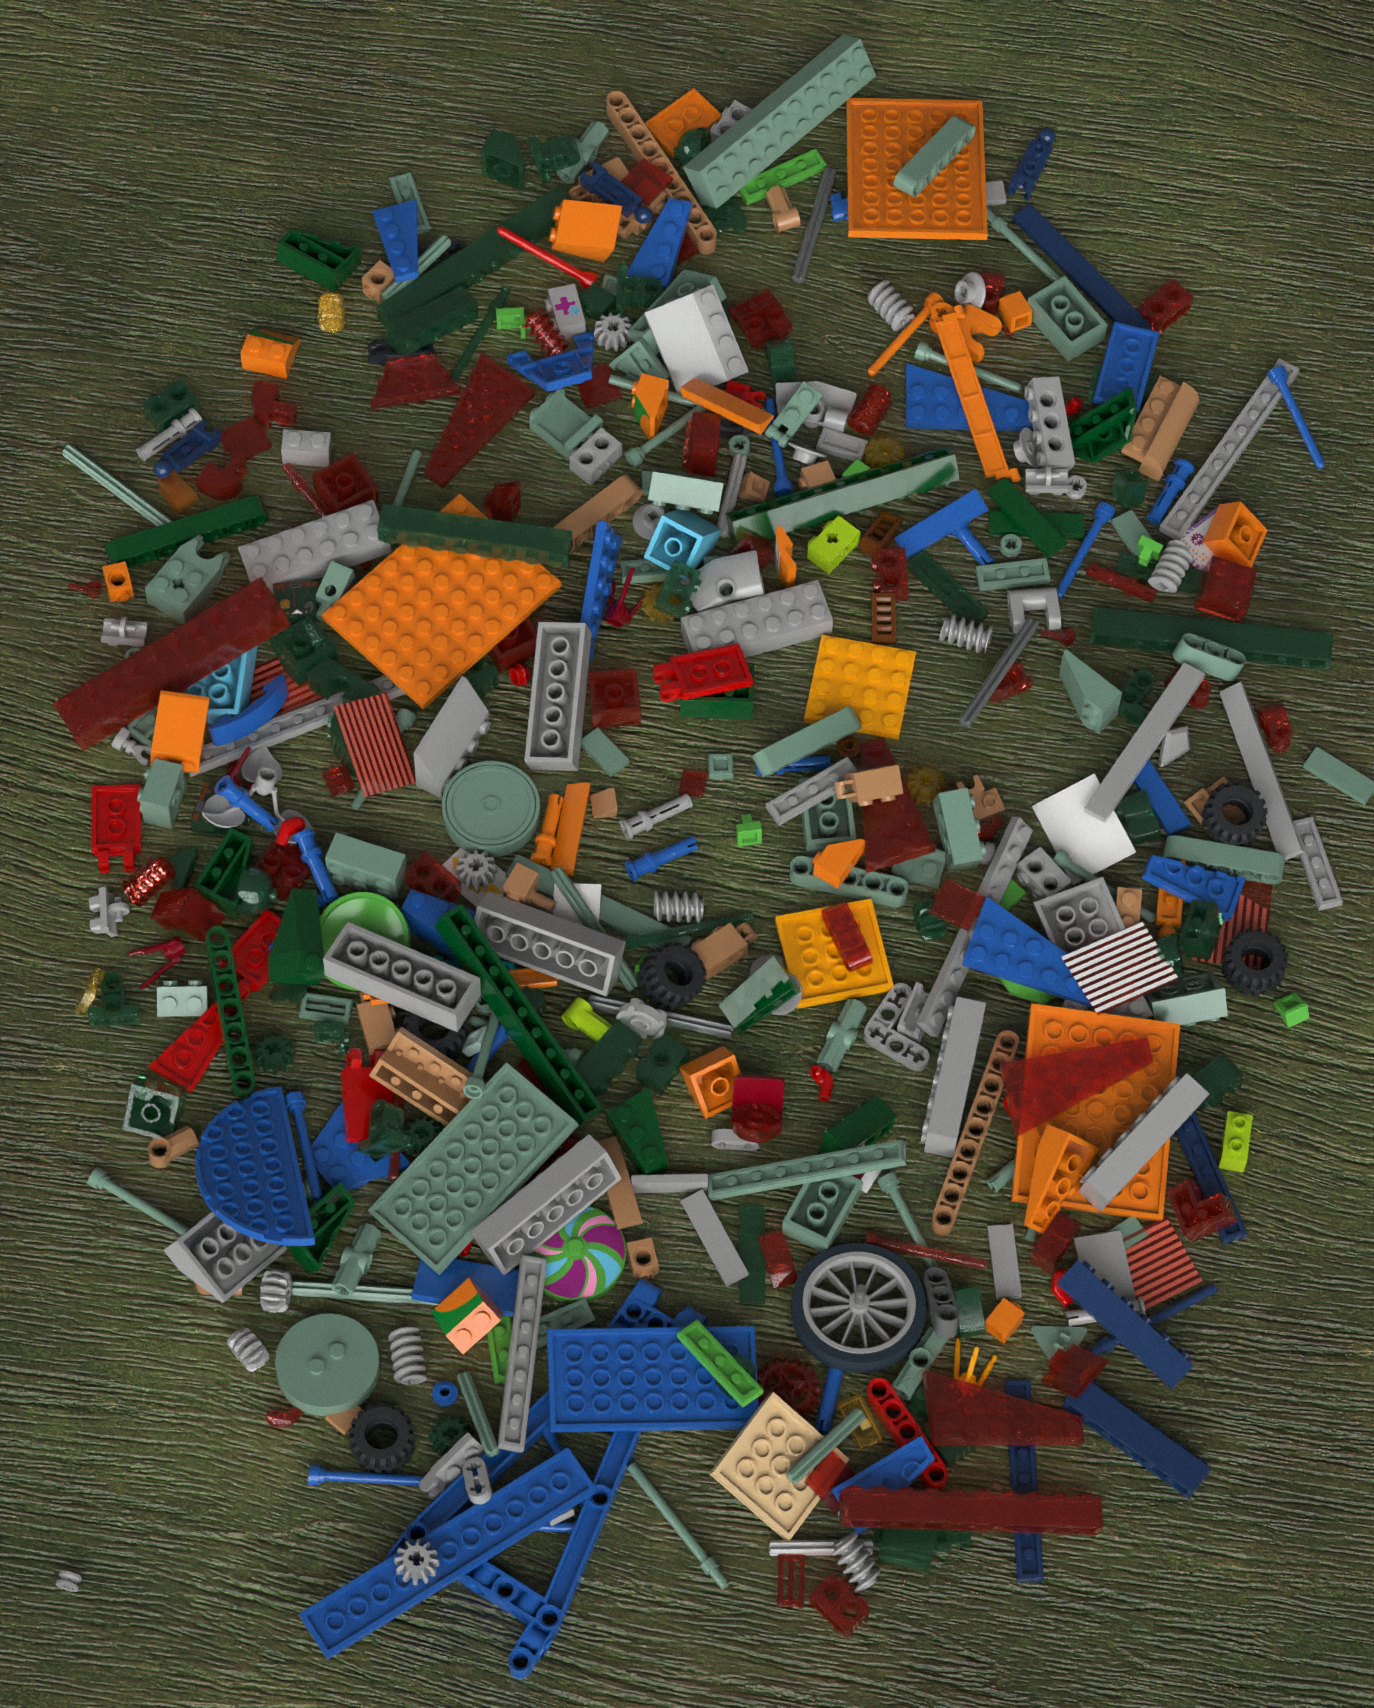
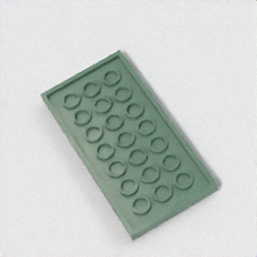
M506 1062L487 1082L482 1097L472 1099L368 1209V1212L440 1275L474 1239L471 1231L480 1222L493 1214L499 1206L510 1200L579 1125Z

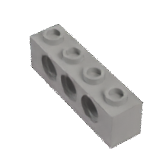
M1032 378L1025 387L1024 396L1030 408L1028 418L1032 422L1034 430L1032 440L1037 447V465L1040 466V469H1045V465H1051V469H1068L1069 472L1075 465L1060 378ZM1041 401H1044L1048 407L1044 406ZM1045 423L1050 424L1052 428H1048ZM1049 444L1053 445L1056 450L1051 449Z

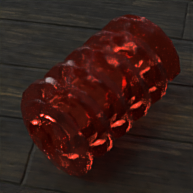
M541 306L525 318L522 329L531 328L527 335H536L533 343H542L538 350L546 349L547 352L543 356L546 358L562 353L570 346V343H564L566 339L564 335L558 336L560 329L553 328L555 325L553 320L547 321L549 314L542 313L544 308Z
M871 384L868 387V391L865 392L863 398L847 420L850 428L866 436L874 434V429H877L879 426L878 422H881L883 415L888 413L887 408L892 407L891 394L886 387L879 384Z
M152 856L149 857L148 863H143L141 869L135 870V875H130L128 881L125 880L121 883L123 891L133 904L142 907L156 892L168 884L169 880L175 877V869L168 859L161 856L158 859Z

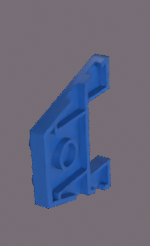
M593 331L572 336L573 344L576 347L575 350L532 361L527 351L522 350L506 355L507 363L546 391L560 390L565 386L581 384L593 377Z
M343 1101L311 1145L316 1171L328 1186L341 1182L347 1191L364 1186L369 1181L389 1177L394 1172L400 1170L403 1172L411 1165L397 1147L378 1162H374L359 1143L346 1142Z

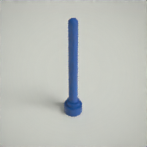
M1284 366L1275 367L1267 373L1271 383L1278 386L1315 466L1318 469H1322L1325 466L1324 460L1287 385L1288 373Z
M767 398L765 400L766 412L774 416L768 424L770 426L777 416L774 400ZM771 438L777 475L774 483V493L776 497H781L793 493V485L789 478L786 477L782 447L778 445L777 440Z
M1106 502L1098 503L1094 511L1095 520L1056 589L1059 599L1066 593L1104 523L1110 521L1115 514V509Z
M298 1091L291 1092L285 1096L286 1107L294 1115L311 1195L314 1199H318L322 1193L303 1114L306 1106L305 1095Z
M309 1464L308 1485L319 1486V1483H324V1481L419 1486L424 1476L325 1470V1467H320L318 1464Z

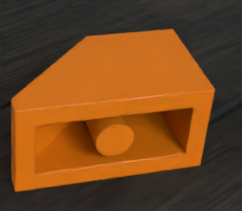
M857 839L827 845L824 851H819L813 859V875L839 889L864 853L866 841Z

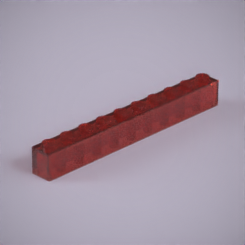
M851 1485L844 1488L839 1495L840 1527L1095 1536L1103 1528L1101 1497H1093L1092 1494L1088 1493L1067 1496L1066 1493L1060 1492L1054 1493L1051 1496L1042 1495L1041 1492H1029L1023 1495L1016 1494L1015 1491H1003L1001 1494H995L989 1490H978L975 1493H967L963 1489L940 1492L937 1488L914 1491L911 1487L888 1490L885 1486L862 1489V1486Z

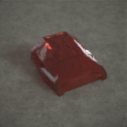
M769 289L740 304L728 307L729 314L748 339L751 348L764 350L783 341L792 330L791 321L785 314L780 302Z
M274 841L252 869L251 877L260 889L280 900L288 899L291 889H299L312 872L308 863L302 860L300 848L290 843H287L285 847Z

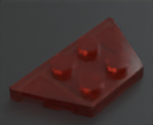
M434 354L387 361L383 370L384 375L378 382V390L374 399H371L370 404L373 410L461 395L459 386L451 379L447 370L441 366Z

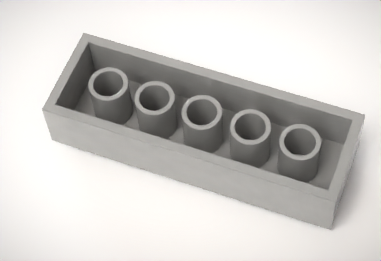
M374 500L238 547L256 600L284 591V589H274L273 584L310 582L324 577L331 561L349 568L392 553Z
M815 580L681 617L680 631L688 653L739 643L746 658L819 638L822 634L830 635L832 634L833 618L819 581Z
M538 622L524 759L531 770L578 771L592 632L586 623Z
M489 891L477 905L474 922L498 957L606 997L617 983L626 941Z
M350 922L346 923L323 958L325 976L458 1032L481 996L479 977Z
M956 997L955 1005L949 1006L946 1027L922 1130L921 1142L925 1143L924 1152L950 1158L954 1157L986 1007L985 1002Z
M1188 1073L1182 1079L1177 1076L1164 1090L1163 1094L1165 1097L1160 1094L1146 1110L1149 1114L1144 1111L1130 1127L1132 1132L1127 1129L1113 1145L1115 1150L1110 1147L1096 1163L1099 1168L1094 1165L1081 1179L1080 1183L1083 1186L1078 1192L1098 1211L1101 1212L1210 1094Z
M589 1134L583 1140L577 1142L567 1153L559 1157L544 1172L538 1174L527 1186L520 1189L510 1200L499 1206L493 1214L480 1222L471 1233L486 1258L505 1276L520 1263L522 1254L530 1255L622 1178L607 1151Z

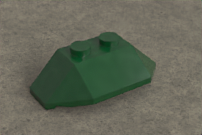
M1128 387L1068 425L1074 456L1095 464L1130 443L1137 412L1132 388Z

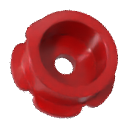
M520 663L510 668L509 676L511 682L515 686H526L530 679L528 668Z

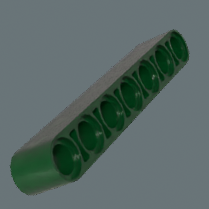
M251 496L115 539L105 546V550L111 564L126 561L128 569L172 555L181 545L192 540L197 535H201L204 544L260 527L268 522L269 517L261 497Z
M214 926L207 932L205 947L230 1086L235 1096L246 1098L252 1094L255 1086V1076L228 931L224 927ZM218 935L223 938L224 942L214 944L210 938ZM223 959L227 962L228 966L226 968H219L215 965V961ZM228 983L232 990L230 992H223L220 990L219 985ZM227 1007H232L236 1010L237 1014L235 1016H227L223 1010ZM236 1031L240 1034L241 1038L233 1041L228 1037V1033ZM240 1055L245 1059V1063L237 1065L233 1062L232 1057ZM240 1079L247 1080L250 1087L241 1089L237 1086L236 1082Z

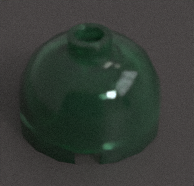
M696 127L681 134L678 145L674 147V156L676 160L680 161L682 167L709 146L706 138H710L707 128Z
M246 865V871L242 873L238 898L242 900V905H237V913L256 916L268 910L271 902H276L278 888L273 887V879L265 870Z
M1177 933L1159 936L1152 941H1155L1157 945L1149 948V952L1157 949L1158 953L1144 958L1146 962L1158 956L1161 960L1147 965L1146 969L1166 962L1169 965L1153 971V975L1171 967L1174 971L1156 979L1160 981L1176 974L1177 978L1166 983L1183 982L1182 955H1180Z

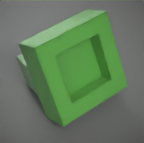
M1142 535L1137 545V551L1141 553L1138 563L1147 567L1152 558L1159 561L1163 553V545Z
M751 814L741 815L742 824H736L738 847L762 844L761 822H753Z

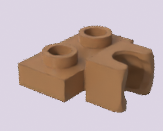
M974 775L970 783L972 789H968V793H972L974 797L975 808H972L974 818L977 817L980 822L1003 813L1005 807L996 787L984 792L985 789L979 776ZM960 781L954 785V790L965 788Z

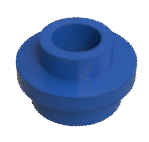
M441 1381L434 1386L432 1397L437 1405L448 1407L456 1402L458 1390L452 1382ZM442 1390H448L450 1394L448 1396H442L440 1392Z

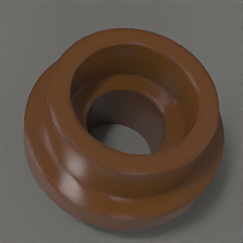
M851 736L839 740L836 745L837 753L843 759L846 757L850 760L854 759L859 755L861 749L859 741ZM851 745L853 748L847 749L844 746Z

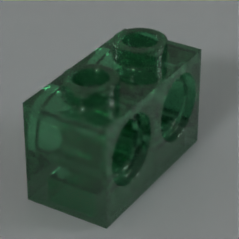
M182 379L169 384L163 391L157 395L150 396L143 403L145 417L159 433L170 427L172 420L180 419L187 414L190 408L199 411L198 398Z
M674 560L653 608L677 619H680L683 613L688 614L693 601L689 600L692 592L697 593L702 582L701 579H698L701 571ZM685 575L689 579V584H681L678 576ZM669 597H677L680 605L673 606L669 602Z

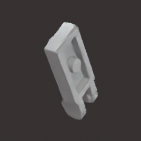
M466 1433L430 1468L431 1470L419 1483L420 1489L423 1492H428L429 1497L435 1500L463 1473V1464L468 1459L479 1458L485 1452L482 1444L470 1433Z

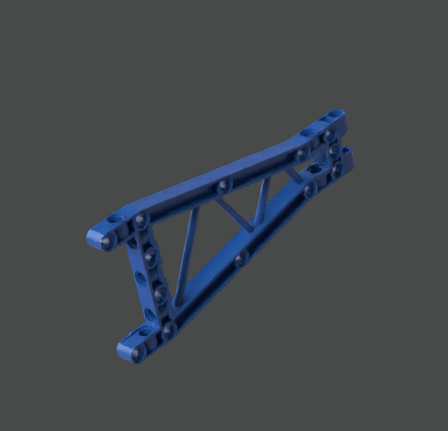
M641 1278L607 1328H649L653 1324L660 1325L662 1328L687 1327L697 1319L705 1327L708 1317L688 1305L673 1320L656 1309V1303L661 1297L663 1290L646 1279ZM631 1311H636L640 1313V1316L631 1318L627 1314ZM549 1390L529 1409L523 1453L499 1449L498 1455L487 1457L484 1452L479 1457L486 1464L491 1486L543 1436H545L554 1455L563 1451L555 1433L550 1432ZM614 1431L593 1481L597 1493L580 1503L582 1510L577 1522H559L553 1526L547 1523L536 1530L572 1533L545 1598L487 1561L457 1579L461 1584L528 1625L509 1656V1671L513 1677L518 1679L528 1677L540 1659L546 1654L552 1641L561 1630L643 1431ZM477 1469L473 1470L474 1476L478 1475ZM463 1473L408 1525L399 1540L389 1551L385 1560L395 1555L398 1548H406L405 1542L414 1543L415 1541L411 1539L413 1534L422 1533L425 1536L474 1504L470 1501L466 1491ZM481 1485L477 1486V1493H481ZM597 1496H604L607 1501L603 1504H597L593 1499ZM503 1588H509L513 1592L510 1596L503 1597L499 1594V1591ZM547 1616H553L557 1621L552 1625H548L543 1622V1619ZM518 1659H523L528 1663L524 1668L514 1666V1662Z

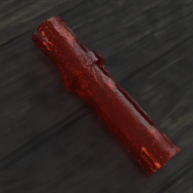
M1091 562L1089 565L1090 569H1087V577L1094 578L1127 592L1126 595L1130 597L1134 595L1151 604L1154 601L1153 596L1156 597L1157 589L1139 583V580L1136 578H1127L1094 562Z

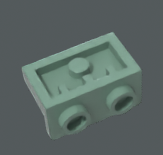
M899 841L891 875L903 878L905 881L939 889L947 853L937 847L928 848L919 846L912 841Z

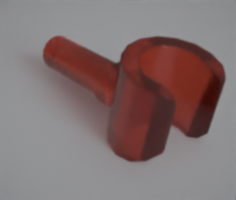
M95 580L91 581L88 586L69 583L68 589L86 592L90 598L96 599L99 597L100 592L93 591L92 589L100 590L102 589V584Z
M1066 628L1062 634L1046 630L1041 631V636L1055 638L1067 647L1076 639L1074 636L1076 632L1071 628Z

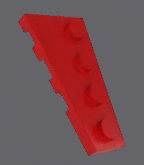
M216 1003L148 1066L149 1069L190 1094L223 1043ZM227 1007L223 1010L227 1016H235L237 1014L236 1010L232 1007Z

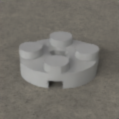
M632 998L630 1003L621 1005L616 1016L617 1022L619 1019L622 1022L621 1027L623 1030L643 1039H646L647 1035H654L653 1039L662 1037L667 1026V1014L663 1010L645 1005L638 998Z

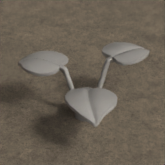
M262 746L251 753L244 761L241 772L247 781L255 782L248 792L249 797L255 791L260 795L272 793L274 815L279 821L278 825L273 823V826L276 827L273 830L274 834L277 836L283 821L295 816L304 819V830L313 829L309 821L297 811L288 809L283 811L282 815L279 814L276 794L278 789L274 785L282 777L281 766L270 754L266 746ZM217 794L206 801L201 812L206 820L222 828L239 826L245 819V814L241 808L232 807L229 804V800ZM297 833L290 835L288 843H295L293 837Z

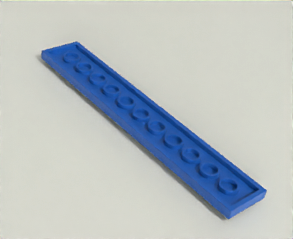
M567 1447L493 1493L488 1502L479 1505L475 1504L420 1538L421 1546L429 1542L431 1544L430 1550H437L438 1556L435 1559L439 1560L440 1563L439 1567L434 1568L436 1570L435 1577L427 1575V1584L422 1579H418V1585L415 1586L413 1585V1578L404 1582V1574L397 1575L396 1573L398 1566L394 1564V1558L399 1557L398 1553L302 1611L299 1613V1617L325 1658L329 1660L597 1493V1489L571 1450ZM414 1559L413 1565L418 1566L420 1559Z

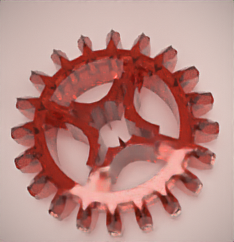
M787 1356L784 1357L783 1363H780L778 1358H774L773 1366L766 1362L764 1364L765 1370L760 1368L757 1370V1383L763 1388V1394L758 1397L759 1406L770 1392H774L803 1419L807 1420V1413L813 1414L815 1412L813 1405H819L820 1399L817 1396L821 1395V1389L817 1387L820 1381L818 1378H813L815 1371H807V1363L799 1366V1359L797 1358L793 1360V1363H789ZM787 1375L794 1376L798 1378V1380H791L787 1377ZM777 1376V1385L765 1392L767 1383ZM782 1384L787 1392H790V1397H788L785 1391H782ZM807 1391L806 1398L799 1405L795 1406L794 1398L801 1395V1392Z

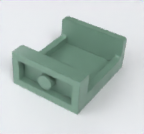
M561 388L556 392L550 393L540 407L537 406L531 411L529 427L569 460V456L575 448H580L591 433H596L600 428H603V419L596 414L592 418L565 397V390Z

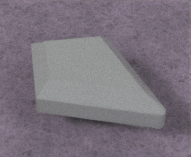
M1184 725L1169 729L1162 739L1158 766L1164 767L1190 750L1188 726Z

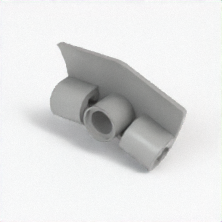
M803 382L776 383L777 417ZM805 382L821 393L823 397L812 411L816 412V414H810L803 424L810 428L822 426L844 433L857 393L822 382Z
M757 551L716 558L679 582L698 613L732 604L737 600L765 594L764 583L759 570ZM733 587L731 595H722L724 588Z

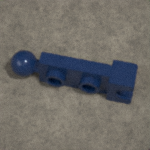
M1046 127L1039 131V141L1031 140L1009 183V195H1013L1016 190L1022 189L1026 193L1024 200H1030L1035 186L1053 152L1051 144L1055 141L1056 136L1051 128Z
M592 163L593 176L587 173L581 174L580 184L585 190L591 194L594 193L608 204L622 206L621 214L626 218L634 213L635 219L641 224H647L651 221L653 216L652 210L647 206H641L643 199L607 173V169L599 163Z
M202 420L194 426L193 431L162 454L161 460L154 465V474L158 478L164 479L171 475L172 469L180 473L207 451L211 452L219 445L221 431L219 429L213 432L205 431L204 427L207 426V421Z

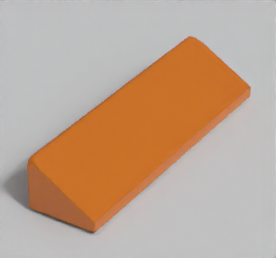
M695 377L680 388L682 397L760 435L774 417L772 414Z
M589 782L567 784L556 835L557 843L553 850L552 864L550 865V870L552 871L562 867L568 876H574L591 791V783Z

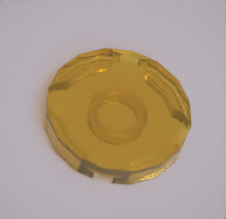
M97 967L93 969L77 999L73 1012L82 1016L88 1010L97 993V983L100 984L103 980V970Z

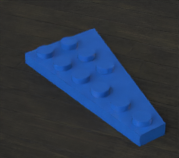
M906 363V428L970 430L953 378ZM981 387L996 431H1021L1025 427L1034 431L1032 422L1028 418V411L1030 409L1028 401Z
M597 521L580 623H586L592 632L589 664L594 658V646L607 597L611 594V582L623 538L607 522Z
M986 897L962 966L1094 1009L1107 1004L1109 999L1094 1006L1090 1002L1109 995L1113 991L1111 989L1088 999L1087 995L1106 988L1111 984L1106 983L1084 993L1082 989L1104 979L1098 978L1079 986V982L1097 974L1093 972L1075 980L1074 976L1089 969L1085 967L1071 973L1070 969L1082 964L1078 962L1067 967L1065 963L1074 960L1073 957L1063 960L1061 957L1067 955L1066 952L989 897Z

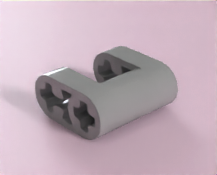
M1056 587L1007 592L1012 633L1019 632L1025 623L1024 611L1044 609L1047 629H1061V615Z

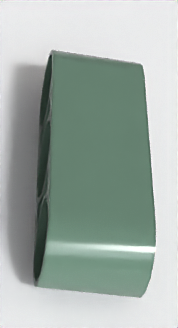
M1192 633L1184 634L1172 653L1178 663L1182 665L1186 663L1204 673L1226 681L1235 680L1246 663V657L1240 651Z

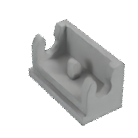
M916 982L899 1020L897 1032L920 1044L925 1031L916 1022L930 993L923 990V984Z

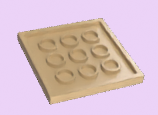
M770 1392L709 1474L780 1537L790 1541L849 1461V1458L835 1447L797 1484H792L787 1479L786 1473L819 1443L824 1436L774 1392Z

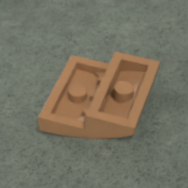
M1225 776L1206 790L1202 788L1184 802L1201 825L1204 819L1201 817L1204 809L1203 806L1218 786L1222 784L1225 786L1228 780ZM1234 805L1222 807L1223 815L1230 823L1241 825L1246 822L1245 814L1240 808Z

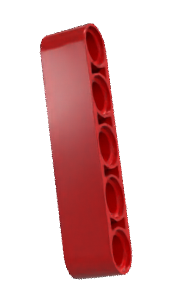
M884 1378L872 1379L867 1388L866 1399L868 1404L899 1449L922 1436L935 1461L919 1476V1479L928 1491H942L948 1479L947 1467L890 1383ZM880 1389L885 1392V1395L877 1397L872 1391ZM895 1410L899 1413V1416L892 1418L886 1412ZM909 1431L913 1434V1437L906 1439L900 1433ZM933 1473L940 1474L942 1480L933 1481L929 1475Z

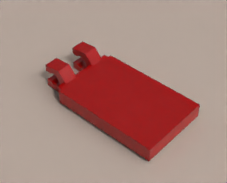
M739 643L669 657V663L666 662L653 666L654 673L652 677L655 684L664 683L660 684L661 692H659L662 702L674 701L677 697L678 699L687 700L753 686V678Z
M141 784L92 786L91 850L92 854L98 857L100 874L110 873V856H123L124 871L135 872L134 855H139V852H142V813L140 812L141 804L137 800Z
M268 909L262 913L231 947L236 977L239 982L238 988L241 1003L249 996L251 991L254 993L260 991L268 982V956L270 953L268 947L275 940L282 920ZM220 959L221 966L219 968H226L228 966L227 962ZM228 983L220 984V990H222Z
M351 1048L350 1053L345 1055L346 1066L340 1072L346 1142L394 1145L397 1142L393 1091L369 1076L385 1052L384 1050H374L373 1055L369 1056V1067L361 1066V1049Z

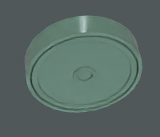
M483 761L469 765L453 776L443 793L442 818L445 830L456 845L471 854H474L475 849L478 850L479 854L486 850L488 857H500L513 853L529 842L538 827L540 799L537 788L526 773L511 764L500 761Z
M318 1314L305 1318L291 1327L278 1345L275 1356L278 1385L283 1395L292 1405L312 1415L327 1416L328 1414L350 1410L357 1405L360 1406L372 1394L379 1379L380 1362L376 1342L371 1333L362 1324L347 1316Z

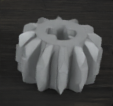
M610 311L608 317L601 315L600 321H596L594 325V338L597 340L599 347L605 346L606 351L614 348L615 352H617L618 347L625 349L627 343H631L632 340L627 331L632 327V324H629L628 317L622 318L621 313L613 316Z
M475 849L472 855L466 851L464 858L458 859L459 866H456L455 872L458 875V882L460 884L465 883L467 890L474 886L475 891L478 892L479 886L487 889L489 887L488 882L494 883L497 866L494 865L495 859L488 857L486 850L479 854L478 850Z
M275 1269L264 1273L259 1295L260 1304L264 1311L277 1313L288 1309L292 1295V1278L288 1271Z
M242 1327L227 1339L228 1347L248 1371L254 1372L256 1369H260L269 1360L268 1351L250 1329Z
M416 1539V1545L414 1546L409 1541L405 1542L406 1549L398 1548L397 1553L399 1557L394 1558V1564L398 1566L396 1568L397 1575L404 1574V1582L413 1578V1585L415 1586L418 1585V1579H422L427 1584V1575L435 1577L436 1570L434 1568L440 1565L439 1560L435 1559L438 1556L437 1550H430L431 1544L429 1542L421 1546L420 1539ZM414 1559H420L418 1566L413 1565Z

